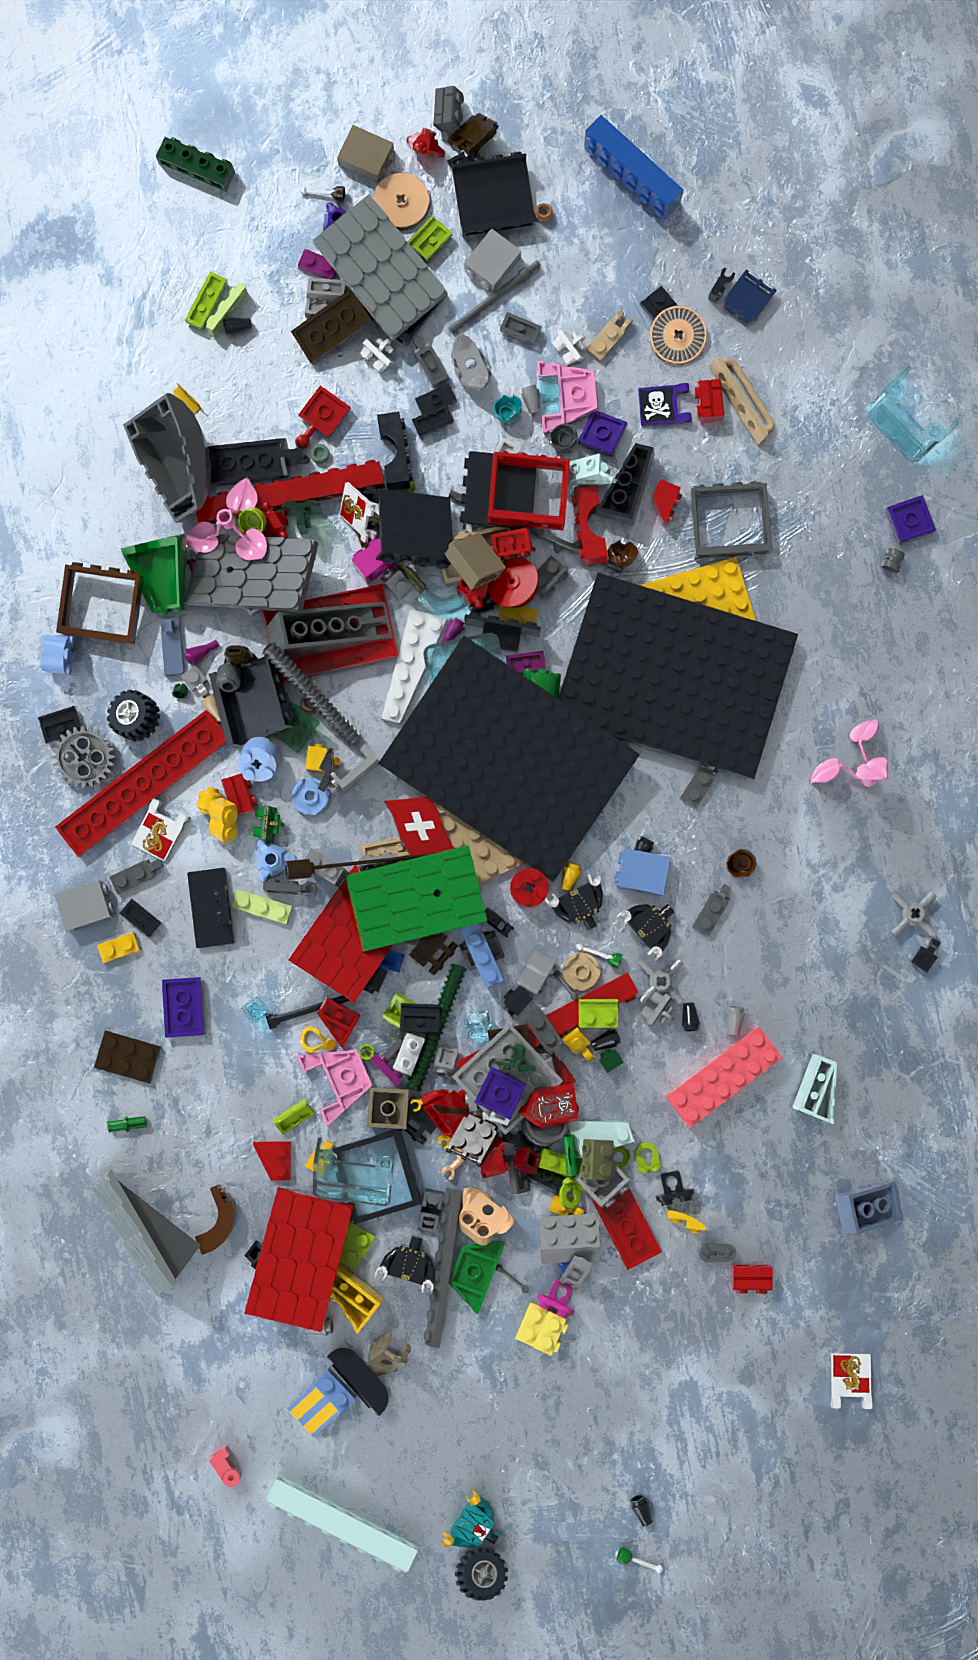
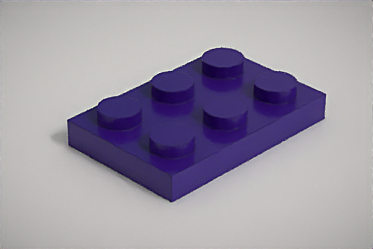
M201 977L162 980L165 1038L205 1035Z

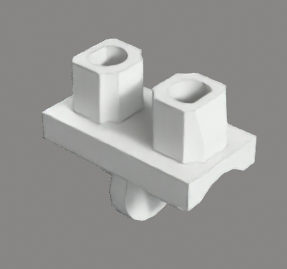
M560 330L557 333L559 336L552 344L559 352L567 346L569 352L563 356L566 364L570 366L577 361L582 362L585 360L577 346L581 350L585 348L583 341L586 337L584 334L578 336L574 331L570 334L573 338L572 340L566 331Z
M378 338L376 341L380 345L378 346L372 340L365 339L363 342L365 346L360 354L366 360H370L375 354L378 360L373 366L379 372H383L388 366L393 367L396 362L387 354L393 352V349L389 347L392 341L389 338L385 341Z

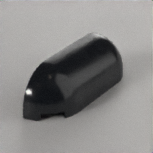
M339 1348L332 1351L327 1356L333 1363L332 1367L368 1408L371 1407L377 1416H380L388 1405L386 1387L353 1350Z

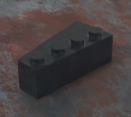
M638 443L634 444L622 468L615 476V479H617L616 483H612L609 490L605 493L602 502L596 508L597 516L634 525L654 459V447Z

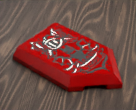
M573 1083L535 1089L518 1113L539 1128L578 1121Z

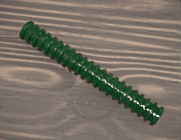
M454 963L450 965L452 968L448 971L449 975L446 976L448 979L444 981L445 987H442L443 992H440L441 997L438 998V1005H440L439 1034L425 1033L426 1037L424 1038L425 1041L411 1077L407 1079L409 1082L405 1085L407 1088L418 1092L422 1091L421 1085H424L423 1080H426L425 1075L428 1074L427 1070L431 1067L429 1064L433 1062L431 1059L435 1056L434 1051H437L436 1046H439L438 1040H441L440 1035L443 1034L442 1030L446 1027L444 1024L448 1022L446 1019L450 1016L449 1011H452L450 1008L454 1006L453 1000H456L455 995H458L459 984L463 982L461 979L465 977L463 974L467 971L465 967Z

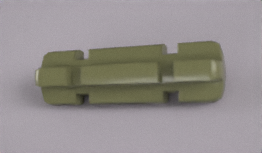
M401 563L397 564V568L403 572V575L415 586L419 593H422L427 588L426 584L420 581V577L411 567L409 568L408 565H402Z

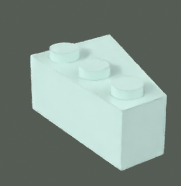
M812 1054L794 1101L793 1109L834 1124L833 1109L835 1106L834 1090L836 1087L837 1062Z
M578 1120L568 1123L570 1134L575 1135L578 1159L583 1156L582 1145L584 1139L614 1141V1148L634 1142L628 1122Z

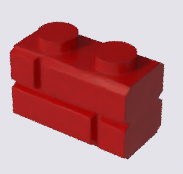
M721 379L698 381L697 387H694L695 399L698 398L699 405L696 406V416L700 417V422L702 423L722 421L725 415Z
M242 773L221 780L227 800L234 803L237 807V817L255 812V806L258 803L255 795L250 793L249 788L252 787L250 780L244 779Z
M731 1265V1288L736 1290V1293L747 1294L748 1290H756V1294H768V1290H773V1267L771 1265Z

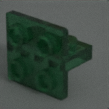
M288 500L286 503H281V508L286 516H297V527L300 534H308V528H311V517L309 515H323L321 505L316 500H305V503Z
M289 700V707L294 715V726L273 735L299 753L307 741L314 738L317 733L315 730L320 722Z
M513 1041L510 1060L495 1058L494 1061L499 1069L510 1071L511 1067L518 1068V1072L530 1074L531 1070L535 1071L536 1066L532 1063L521 1062V1060H525L526 1048L519 1041Z

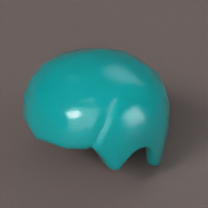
M515 394L513 396L503 395L494 403V416L503 423L516 421L522 412L521 399Z

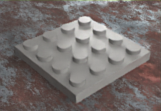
M510 1023L452 1076L474 1101L491 1067L527 1084L508 1126L493 1121L505 1135L524 1118L518 1111L525 1105L535 1089L557 1086L563 1082ZM479 1105V1107L490 1117L491 1111Z

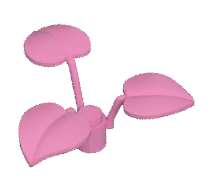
M248 478L238 482L228 493L226 504L229 510L223 509L218 512L217 531L214 525L209 522H201L193 527L186 538V545L189 548L200 553H209L215 550L219 545L216 536L220 534L221 526L226 529L233 528L242 537L236 542L235 546L237 554L242 559L258 560L265 557L267 542L264 535L259 530L253 528L249 529L244 535L235 526L236 519L233 514H238L239 511L249 507H256L258 503L257 492Z
M876 719L865 721L851 731L850 739L853 742L859 741L865 764L857 768V773L845 765L839 764L837 758L825 760L817 766L812 774L811 783H825L833 780L840 773V768L852 774L856 779H860L866 787L874 785L877 780L888 779V762L886 758L876 757L868 761L863 746V741H869L877 734L879 729L878 721Z

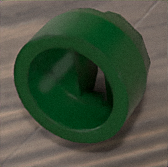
M184 683L176 684L172 691L173 697L181 700L186 699L188 687Z

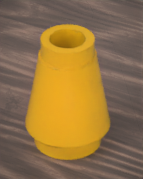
M567 862L563 870L562 889L573 891L582 873L581 865Z

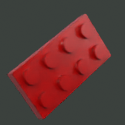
M630 1188L623 1195L618 1193L614 1197L616 1201L609 1208L606 1206L601 1208L591 1199L627 1270L662 1253Z

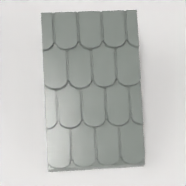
M370 194L313 239V244L392 341L447 296V291L442 283L430 271L427 264L405 240V237L390 221L387 214Z
M112 1170L108 1171L93 1185L92 1190L108 1212V1219L123 1238L124 1246L140 1267L138 1271L155 1295L172 1288L177 1282L175 1279L195 1254L200 1244L119 1182Z

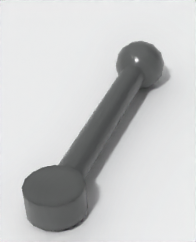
M555 970L553 976L559 979L571 995V999L577 1000V993H574L563 980L560 971Z
M498 1264L496 1266L495 1270L497 1272L503 1273L506 1277H508L511 1281L518 1285L523 1293H527L529 1291V1287L527 1285L521 1284L518 1280H516L513 1276L506 1272L503 1269L502 1265Z

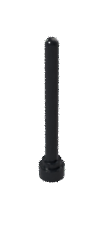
M343 995L332 998V1000L340 1004L350 1001ZM323 1001L280 1015L273 1013L265 1015L269 1029L277 1028L280 1022L318 1011Z

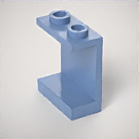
M625 848L624 852L619 854L618 864H621L620 871H616L614 882L618 883V888L624 887L663 896L670 857Z

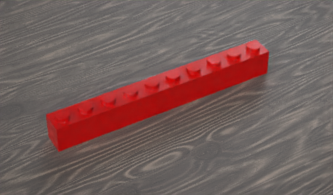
M369 460L365 464L358 466L357 464H350L344 469L331 468L325 473L312 472L306 477L294 476L290 478L291 480H275L272 484L268 485L263 483L253 486L258 495V503L255 508L262 511V504L268 502L271 508L277 511L343 497L345 483L347 482L359 492L366 491L365 488L377 486V489L385 488L380 461ZM227 491L218 492L216 496H207L202 508L196 511L198 523L209 522L215 524L218 521V512L223 509L229 510L226 504ZM239 511L238 514H233L235 519H239V514L242 511Z
M627 972L545 1016L560 1038L568 1034L567 1030L579 1028V999H618V1004L624 1000L627 1004L635 1000V995L639 992ZM526 1025L529 1044L532 1048L538 1045L540 1048H543L529 1025ZM478 1051L458 1060L456 1063L459 1069Z

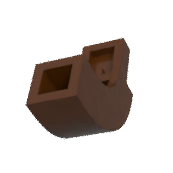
M220 1184L210 1188L218 1209L217 1222L212 1229L195 1236L196 1241L200 1244L199 1249L202 1255L215 1250L223 1244L230 1236L235 1225V1201L233 1199L226 1202L225 1198H228L225 1188L220 1187Z

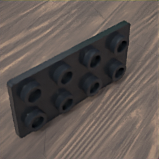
M470 612L469 615L465 614L464 617L465 625L483 628L481 647L518 653L521 634L540 637L541 627L537 626L538 624L534 622L522 624L518 623V620L510 618L504 621L499 620L500 617L489 615L486 618L481 617V614Z
M216 868L188 872L196 948L234 944L226 869Z

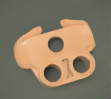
M467 1187L461 1197L463 1209L459 1217V1228L477 1244L487 1245L491 1241V1236L496 1233L503 1234L507 1232L515 1220L504 1206L500 1208L491 1201L492 1197L489 1194L473 1187ZM485 1206H491L494 1212L491 1215H485L482 1209ZM470 1219L473 1223L465 1224L463 1221ZM480 1231H485L488 1233V1235L480 1236L478 1233Z

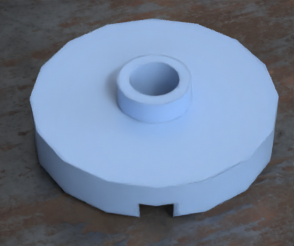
M312 777L304 778L294 786L292 802L300 813L315 816L327 808L330 801V793L328 788H326L325 792L317 789L321 780ZM314 794V799L308 800V795Z

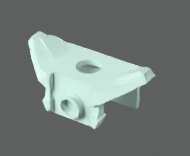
M601 454L570 461L567 495L574 493L575 488L616 483L617 479L610 476V466L607 463L601 464Z

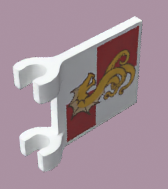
M347 482L344 487L339 516L361 535V540L366 543L368 538L373 540L377 536V533L372 529H368L367 525L369 517H372L374 512L379 515V506L377 503L370 502Z
M153 798L131 845L165 862L182 828L188 821L189 815L182 812L177 820L174 821L157 812L163 802Z
M831 1353V1408H841L840 1397H862V1408L872 1409L871 1354Z

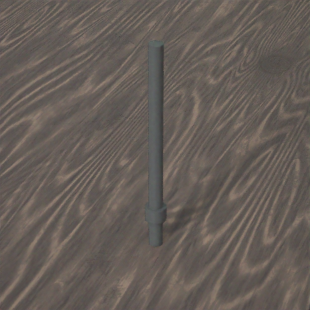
M536 260L527 268L524 267L518 271V275L448 327L449 331L453 334L522 280L525 281L531 277L530 274L541 267L540 262Z

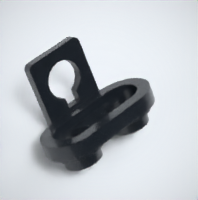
M678 1170L660 1175L664 1193L656 1195V1201L661 1202V1206L673 1204L672 1200L674 1198L680 1199V1202L692 1200L691 1196L695 1193L694 1188L683 1189ZM669 1176H674L677 1179L675 1190L672 1191L671 1187L666 1184V1179Z

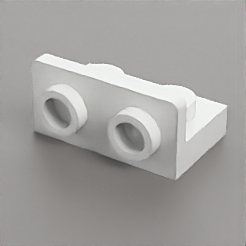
M406 1033L393 1069L411 1075L425 1039L411 1033Z

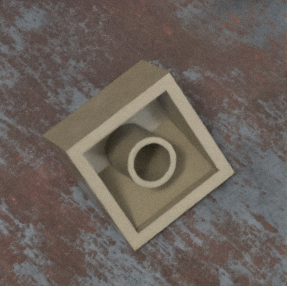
M370 1087L367 1127L406 1129L409 1090Z

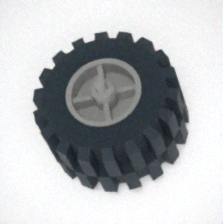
M477 1548L461 1556L459 1559L460 1563L456 1565L458 1570L455 1572V1577L458 1579L455 1582L457 1586H460L459 1590L461 1593H465L467 1598H472L476 1601L491 1600L494 1596L501 1594L500 1590L506 1586L504 1582L508 1581V1576H505L508 1568L504 1567L506 1562L504 1559H500L501 1555L499 1553H494L492 1549Z

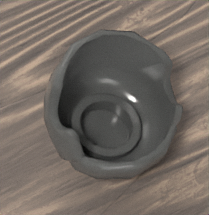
M563 423L550 431L549 443L556 451L569 452L576 446L578 434L573 426Z

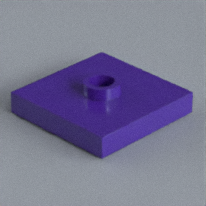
M594 411L587 420L579 437L578 444L613 457L628 424L621 419Z
M923 495L886 508L899 544L936 531Z
M491 1067L474 1103L510 1120L527 1084Z

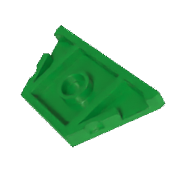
M503 1241L490 1242L487 1245H462L450 1276V1286L457 1291L460 1297L476 1314L480 1311L505 1245Z

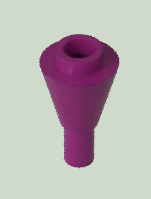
M457 617L454 620L450 618L444 638L438 645V648L444 651L450 641L454 640L466 629L463 627L465 623Z
M214 640L206 645L185 649L186 653L184 656L189 664L192 663L195 666L209 651L219 647V644Z

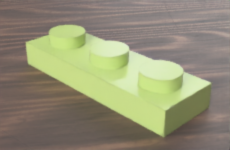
M241 282L237 286L232 287L226 301L223 300L219 304L216 314L211 315L207 320L206 328L213 336L224 325L223 320L231 316L247 295V288Z
M237 889L231 907L287 924L293 906Z

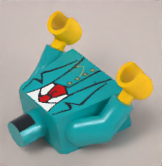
M472 1490L473 1497H466L468 1502L450 1528V1534L446 1531L443 1532V1535L447 1538L444 1541L439 1540V1542L444 1547H474L475 1545L479 1547L484 1539L493 1545L498 1540L500 1534L491 1529L495 1523L491 1505L488 1500L478 1495L476 1490Z

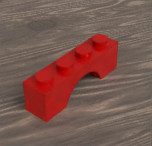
M598 487L575 488L571 500L572 507H576L577 513H574L575 525L579 524V530L576 531L577 541L581 542L582 548H579L580 560L584 559L585 566L607 563L608 554L605 538L595 535L588 526L589 518L596 513V508L600 504Z

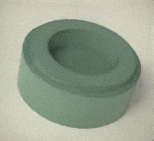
M316 444L311 448L310 455L315 463L322 464L329 459V450L324 444Z

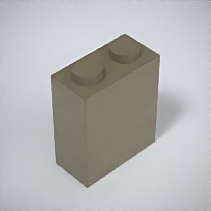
M352 125L337 156L339 166L379 183L381 177H385L388 170L386 166L389 161L392 162L396 151L394 150L393 142Z
M480 532L474 535L468 534L459 541L458 539L452 541L445 553V556L471 590L498 579L506 568Z

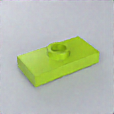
M303 1099L272 1119V1121L283 1135L313 1116L315 1112L308 1102Z

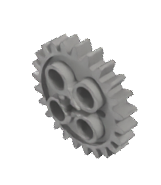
M81 726L80 731L77 727H74V733L69 729L66 730L68 736L66 737L61 734L60 737L63 741L55 742L59 748L52 749L57 752V755L52 756L53 759H57L53 766H59L56 773H63L61 779L69 778L67 784L75 781V787L82 783V787L85 788L87 782L93 787L94 780L100 784L101 780L99 777L106 779L105 772H112L108 766L115 764L110 761L111 758L115 757V755L110 754L114 747L108 748L111 740L104 741L106 734L99 736L100 730L98 729L94 733L92 732V726L89 727L88 731L85 730V726ZM80 738L87 739V748L79 746ZM71 744H73L79 750L80 753L83 754L86 752L88 754L86 758L91 763H93L97 768L93 769L89 762H87L86 760L81 761V755L71 747ZM95 751L102 754L100 762H96L92 757ZM67 752L74 754L75 759L73 762H68L65 759ZM81 765L88 767L89 773L87 775H82L79 772Z

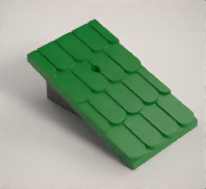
M469 845L345 876L363 952L487 922Z

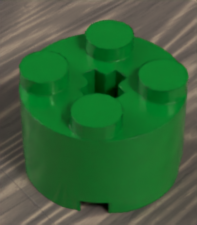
M538 669L537 673L534 670H523L525 677L556 698L559 697L561 674H549L548 670Z

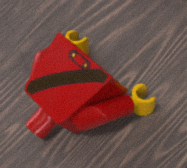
M463 1089L458 1093L455 1090H433L421 1096L420 1100L414 1098L409 1102V1105L413 1102L418 1103V1107L412 1109L413 1111H418L421 1105H425L423 1107L424 1111L443 1134L437 1138V1143L439 1144L441 1141L446 1140L442 1145L443 1149L447 1148L463 1117L467 1118L470 1113V1109L465 1103V1094L467 1092Z

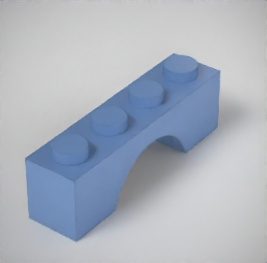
M475 924L460 928L485 988L504 981L480 925Z

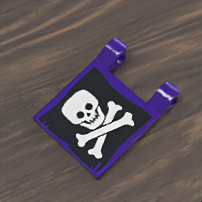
M689 383L638 388L641 426L690 423L692 421L690 412L678 414L676 393H689Z

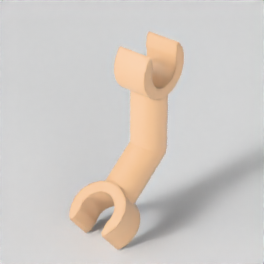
M457 1155V1158L450 1166L442 1168L441 1174L450 1170L451 1173L447 1179L452 1180L455 1176V1171L465 1160Z

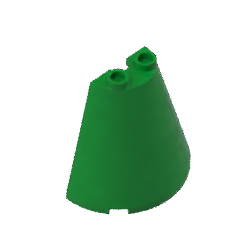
M186 533L121 548V552L130 570L139 571L138 575L144 576L142 594L151 612L159 611L160 614L171 612L172 608L174 612L185 609Z

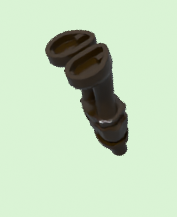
M241 645L228 646L224 653V664L232 663L238 667L242 663L244 665L258 659L254 653L249 651L248 647Z

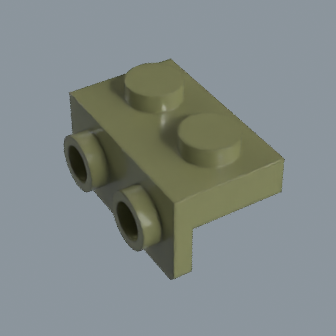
M583 1140L582 1179L612 1180L614 1141Z

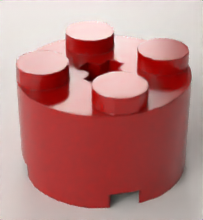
M526 868L517 872L510 883L512 899L518 905L525 908L539 906L547 897L549 890L548 881L544 874L532 868ZM527 883H529L530 886L534 885L532 893H529V891H524Z
M501 1136L497 1137L481 1166L480 1173L482 1179L505 1174L506 1171H509L507 1159H505V1155H502L505 1152Z

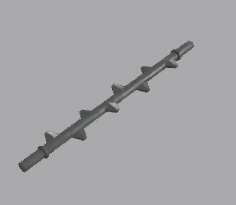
M451 490L448 497L461 502L462 494ZM532 528L531 534L554 544L555 553H559L565 548L579 555V548H582L581 542L576 540L570 543L552 535L550 529ZM607 560V563L601 564L602 567L605 566L619 573L623 569V567L614 565L610 560Z

